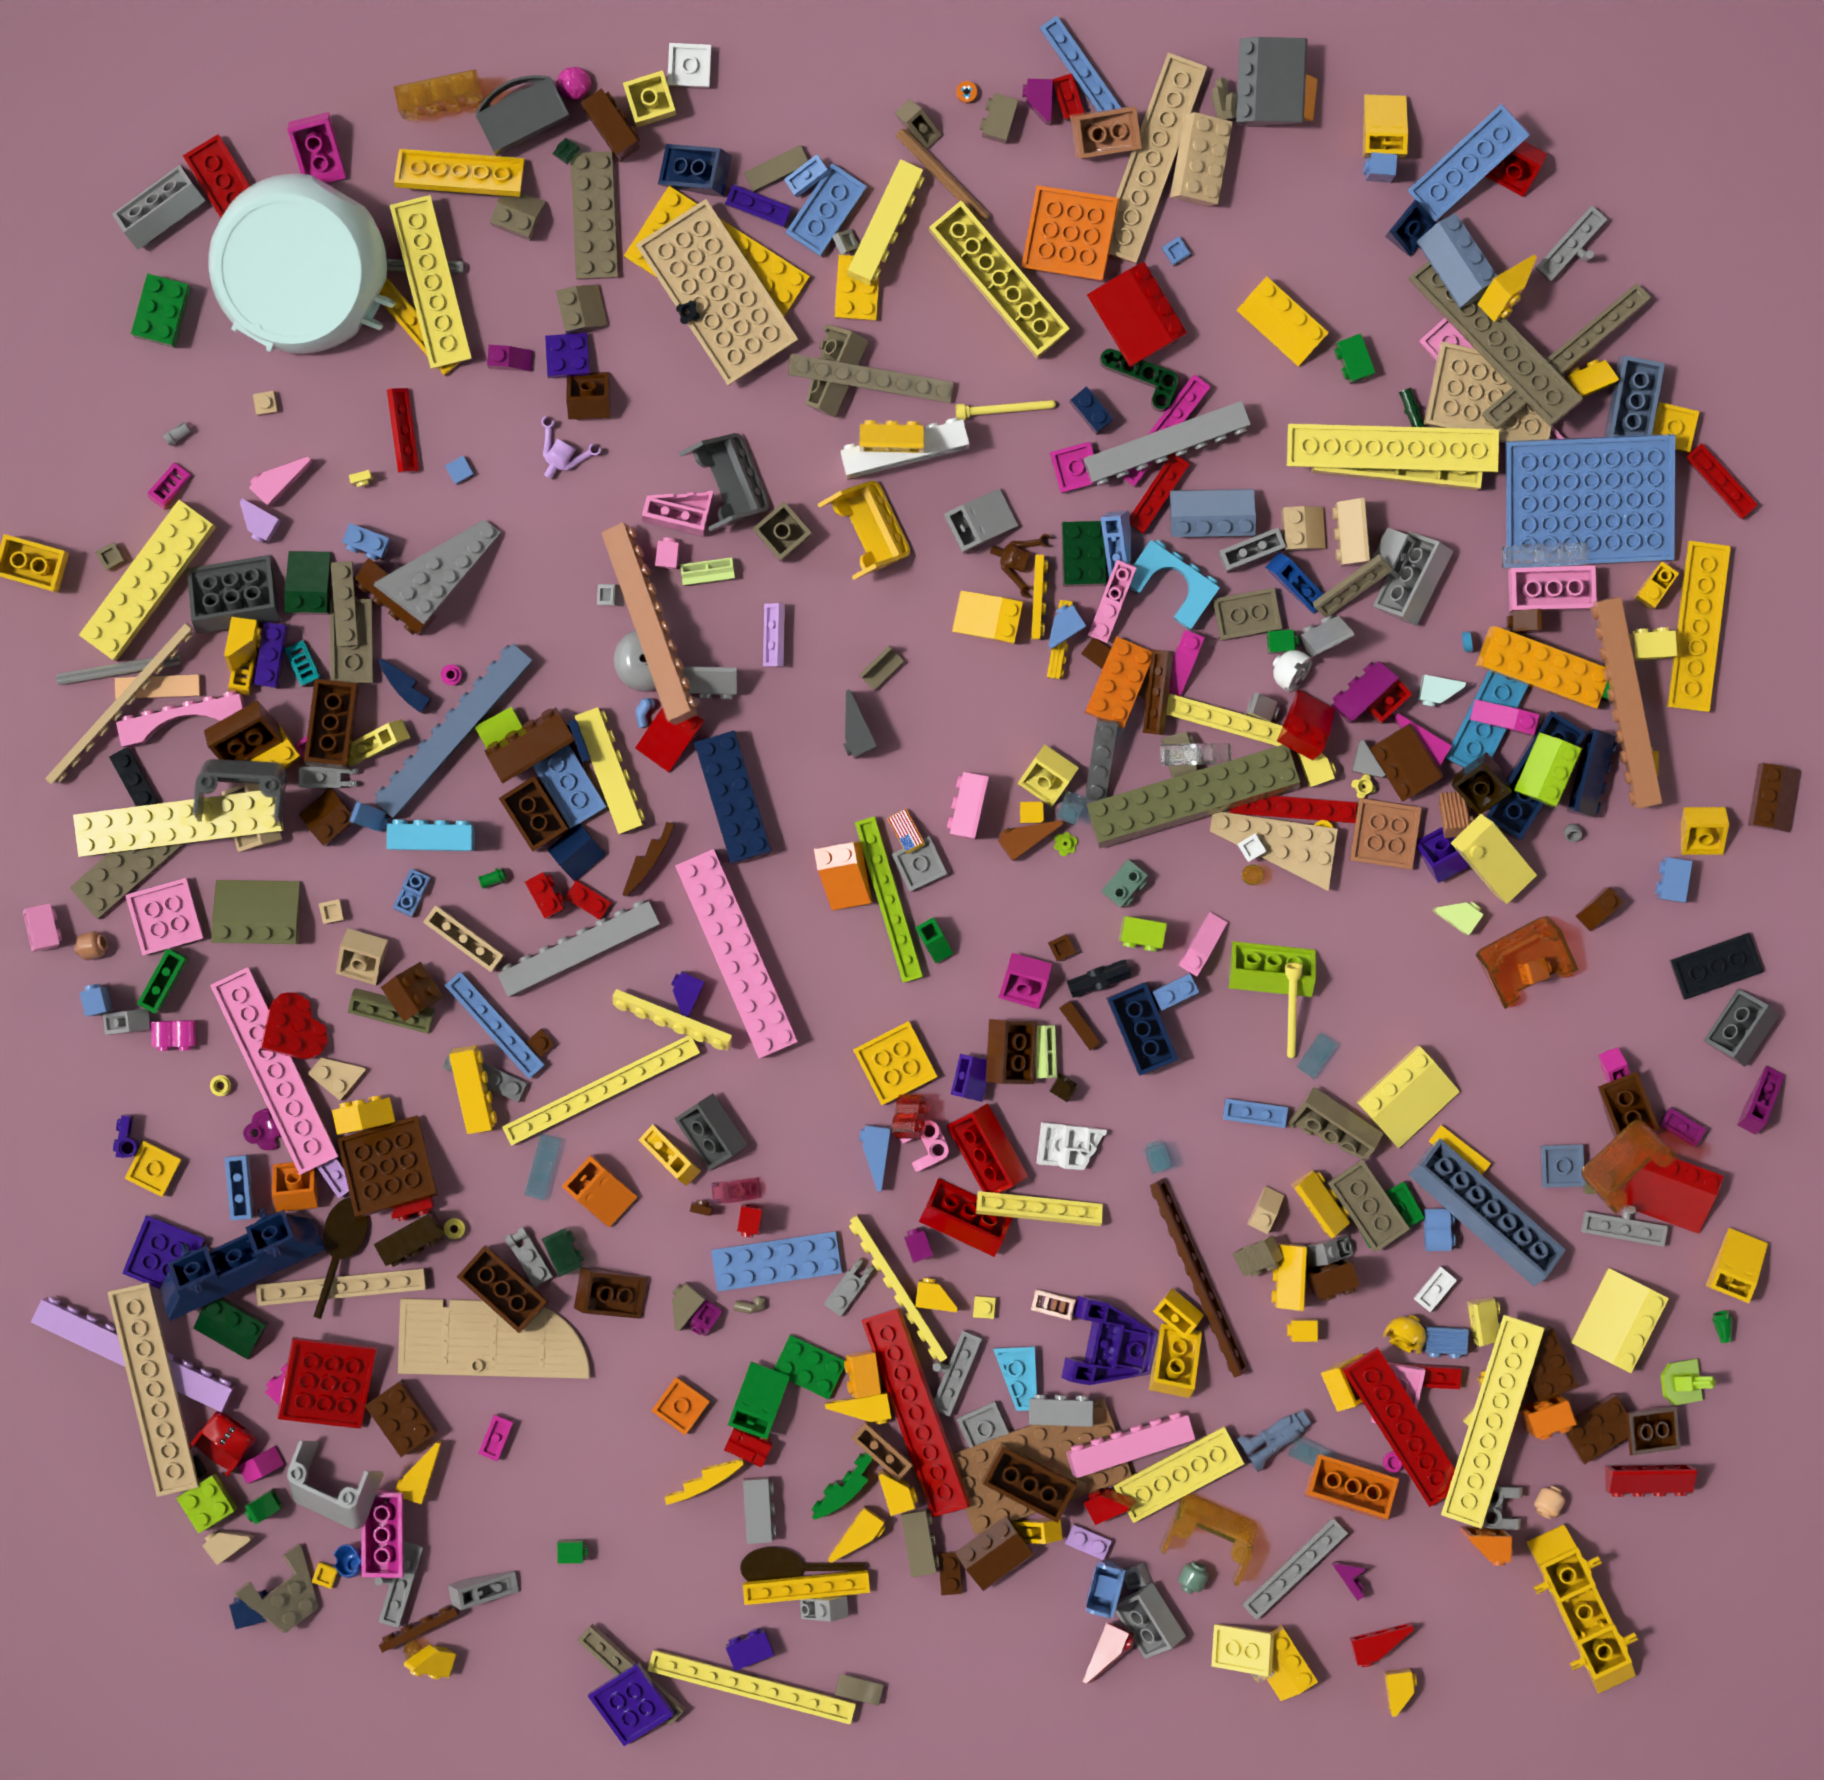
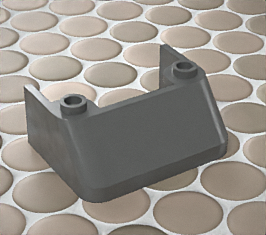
M733 433L703 440L679 452L680 457L694 454L697 464L703 468H711L725 505L718 509L720 521L709 526V531L736 524L768 510V498L745 440L740 434Z
M221 759L205 761L195 784L193 814L196 820L202 822L204 795L214 792L218 782L260 784V791L264 796L275 798L274 819L278 826H282L287 780L286 769L282 764L275 762Z

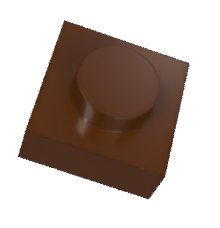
M1067 934L1048 942L1056 961L1076 953Z
M542 1028L525 1042L539 1058L555 1045Z
M697 1200L696 1203H691L690 1212L711 1216L713 1207L708 1206L709 1202Z

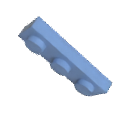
M1225 1098L1222 1119L1285 1128L1288 1107Z

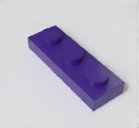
M733 184L725 202L726 206L783 228L791 211L790 206Z

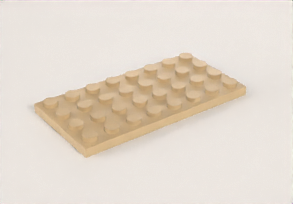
M707 199L636 244L676 307L679 304L688 303L690 300L696 303L695 308L700 314V318L697 321H688L687 324L728 386L798 341V338Z

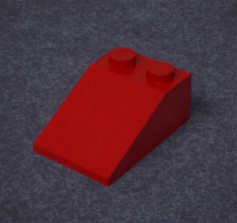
M1298 689L1277 742L1313 761L1325 748L1330 735L1335 709Z
M662 707L635 749L667 772H670L705 721L696 715L674 725L667 720Z

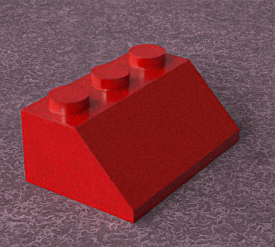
M1523 141L1485 177L1524 197L1542 167L1547 153Z

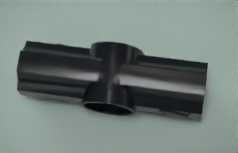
M1126 959L1108 966L1103 965L1087 971L1086 974L1066 982L1072 998L1092 990L1103 989L1110 986L1111 983L1132 975Z

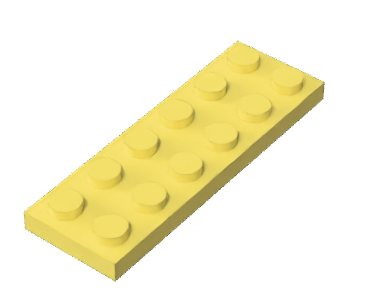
M1223 1426L1113 1486L1116 1492L1135 1499L1136 1504L1127 1511L1132 1522L1135 1523L1244 1465V1462L1226 1428Z

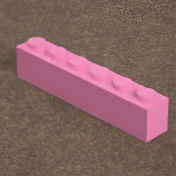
M1175 1412L1170 1414L1168 1419L1162 1420L1157 1418L1149 1421L1150 1425L1143 1427L1142 1424L1130 1427V1431L1125 1433L1117 1431L1111 1433V1437L1106 1439L1102 1437L1090 1440L1091 1444L1083 1446V1443L1071 1446V1450L1066 1451L1072 1475L1079 1478L1195 1440L1189 1416L1181 1414V1412Z

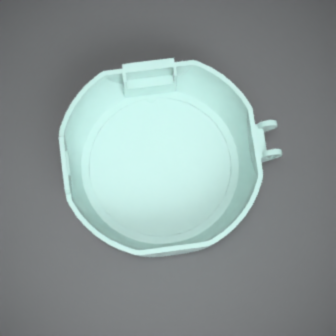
M283 174L253 184L233 200L212 236L208 267L215 297L225 315L233 323L231 330L235 332L239 330L266 346L268 352L277 349L287 353L307 354L336 347L355 336L362 324L381 330L383 324L373 318L379 306L383 304L393 308L395 305L393 300L379 294L387 278V259L384 242L374 219L363 205L312 175Z

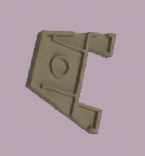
M300 1544L295 1545L282 1555L294 1574L265 1597H260L251 1582H247L233 1593L236 1598L241 1599L248 1607L258 1612L282 1633H287L318 1608Z

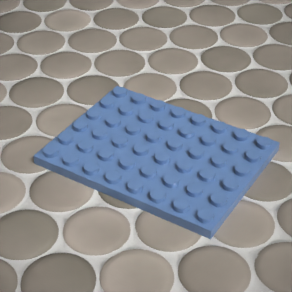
M1674 434L1506 441L1507 567L1674 560Z

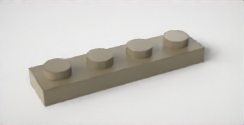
M1378 554L1312 602L1314 608L1324 617L1330 616L1393 570L1391 564Z
M332 562L331 572L337 647L358 646L353 562Z

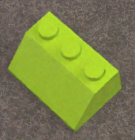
M1539 733L1514 791L1550 807H1556L1582 748L1561 739Z

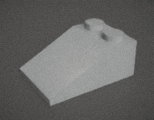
M1330 615L1321 620V625L1314 627L1312 624L1302 629L1303 634L1299 637L1311 658L1354 636L1353 631L1339 616L1333 618Z

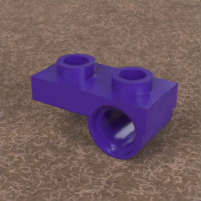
M124 1114L121 1115V1119L118 1118L116 1131H119L118 1139H115L113 1144V1152H116L115 1157L126 1158L135 1156L140 1148L139 1141L130 1137L133 1115ZM126 1142L133 1144L134 1150L132 1153L125 1151L124 1145Z

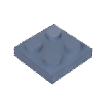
M1583 1144L1540 1145L1542 1188L1585 1186Z

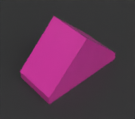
M273 1446L237 1466L248 1484L283 1466L284 1462L276 1446Z

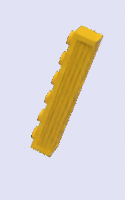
M1060 600L1058 609L1064 605L1070 607L1073 602ZM1066 640L1051 649L1047 678L1060 680V677H1063L1064 670L1062 669V664L1066 662L1064 652L1068 650Z

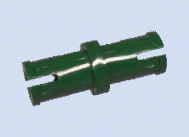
M1412 388L1399 392L1405 408L1404 413L1405 415L1407 414L1411 427H1426L1419 411L1421 409L1420 405H1417Z

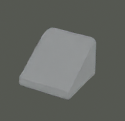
M598 584L597 605L623 606V593L620 585Z
M1144 1562L1125 1569L1124 1581L1129 1591L1144 1587L1152 1581Z

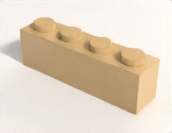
M435 905L423 921V923L490 972H494L505 957V954L438 905Z

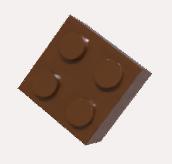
M421 961L381 986V989L403 1022L444 997Z

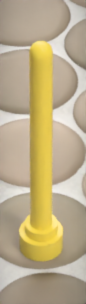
M1048 400L978 407L956 404V418L959 421L966 420L971 415L1053 409L1056 407V402Z
M1288 963L1285 965V975L1289 979L1287 1056L1294 1058L1296 1055L1297 983L1302 975V965L1299 963Z

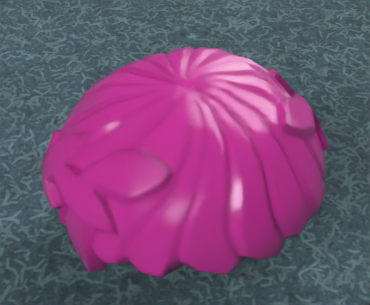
M566 68L559 74L556 81L557 91L569 100L582 99L590 91L591 78L582 68Z

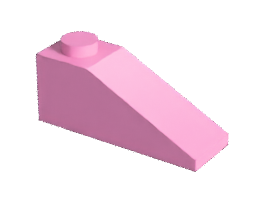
M305 457L263 472L261 475L257 474L250 481L252 485L249 488L266 505L271 507L313 461L309 457Z
M1209 912L1177 966L1194 976H1198L1228 922Z

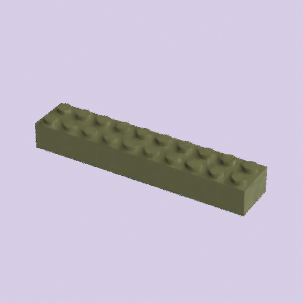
M1280 745L1086 804L1100 849L1244 804L1299 789L1300 780L1289 748Z

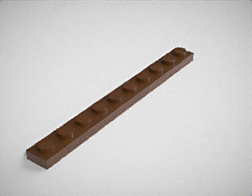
M1159 1179L1150 1185L1151 1194L1157 1201L1160 1215L1165 1219L1168 1233L1176 1244V1251L1183 1260L1186 1274L1190 1276L1193 1290L1201 1301L1202 1310L1208 1317L1211 1331L1216 1335L1219 1349L1227 1360V1367L1232 1372L1234 1378L1241 1376L1249 1368L1166 1179Z

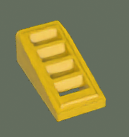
M257 656L252 658L250 662L242 665L249 667V670L237 668L231 672L228 685L229 692L236 691V694L250 695ZM237 674L246 675L247 678H241L236 676Z

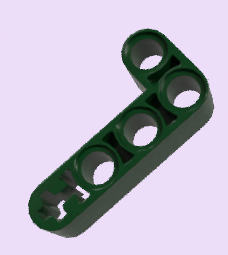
M1109 348L1102 352L1100 356L1102 368L1155 388L1151 399L1152 408L1159 412L1165 411L1168 408L1178 384V376L1174 372L1144 360L1134 365L1135 369L1128 372L1123 367V364L1127 361L1120 351ZM1112 355V359L1117 362L1119 361V358H1122L1119 368L1116 367L1118 363L1114 361H1111L1110 364H1107V359L1104 357ZM1146 369L1152 370L1154 377L1146 379L1143 376V371ZM1164 377H1171L1174 384L1170 387L1165 386L1162 381ZM1163 396L1166 399V405L1158 406L1155 398Z

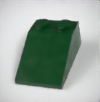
M288 552L285 613L330 615L331 552Z

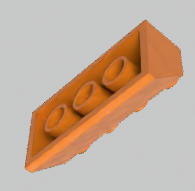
M1318 1454L1307 1481L1304 1497L1385 1521L1389 1518L1399 1479Z

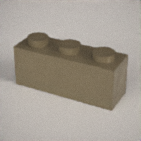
M926 1508L901 1513L911 1577L935 1574L936 1567L940 1566L938 1554L933 1555L932 1547L936 1546L934 1534H930L929 1526L933 1525L931 1513H926Z

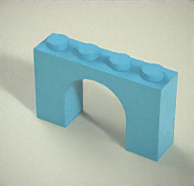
M1150 540L1133 565L1137 568L1129 589L1139 594L1150 577L1158 570L1173 569L1178 571L1187 581L1188 595L1173 619L1188 630H1191L1219 590L1218 582L1210 576L1205 578L1200 574L1201 570L1195 565L1190 564L1188 566L1182 562L1184 558L1176 552L1169 553L1165 550L1166 546L1162 542Z

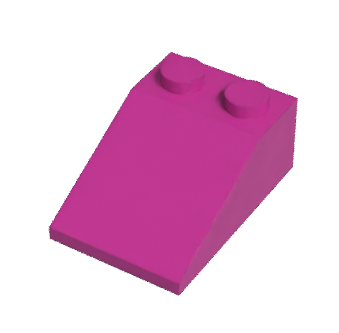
M329 112L288 123V134L301 174L312 175L324 183L346 178L335 129Z

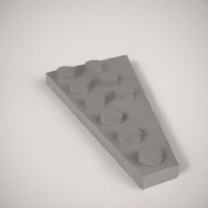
M482 520L376 581L374 586L425 624L498 538L501 532L486 520Z

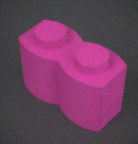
M196 1020L151 1022L152 1047H157V1051H170V1047H178L179 1051L191 1050V1046H196Z

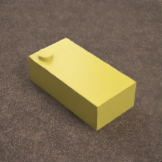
M1482 814L1451 842L1492 893L1506 904L1537 876L1496 825Z

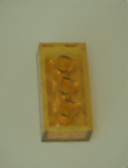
M476 69L393 86L398 111L402 118L407 119V121L417 120L419 116L426 114L428 117L437 116L441 111L445 110L456 112L460 110V107L464 106L476 108L484 100L481 80Z

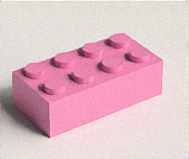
M1596 566L1509 569V612L1527 609H1541V611L1591 610L1593 602L1597 601Z

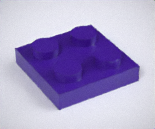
M587 333L545 336L548 378L590 375Z

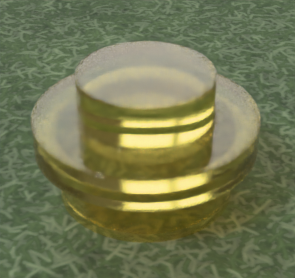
M413 1639L405 1645L403 1651L405 1659L408 1660L421 1650L422 1645L417 1640Z

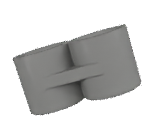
M1495 1485L1494 1491H1496L1497 1496L1495 1500L1490 1501L1487 1514L1495 1512L1496 1517L1492 1522H1487L1485 1517L1483 1525L1490 1529L1520 1530L1521 1518L1502 1516V1502L1504 1498H1522L1523 1487Z

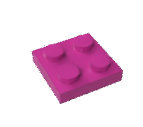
M1090 441L1050 452L1060 494L1097 484L1096 482L1091 484L1083 462L1084 458L1094 455Z

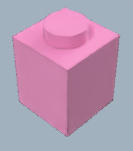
M663 538V541H658L655 563L657 568L677 570L680 544L676 543L675 539Z

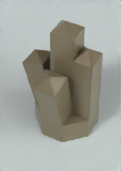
M1219 77L1216 80V86L1212 89L1213 94L1211 95L1217 118L1224 120L1234 119L1237 113V94L1233 91L1229 92L1226 78Z

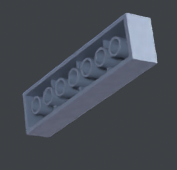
M1438 1139L1427 1148L1408 1174L1533 1286L1547 1278L1565 1252V1249L1442 1139Z

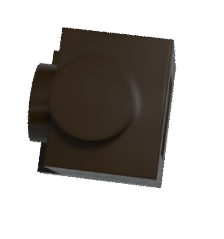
M1059 1073L1049 1092L1068 1102L1076 1089L1077 1083Z

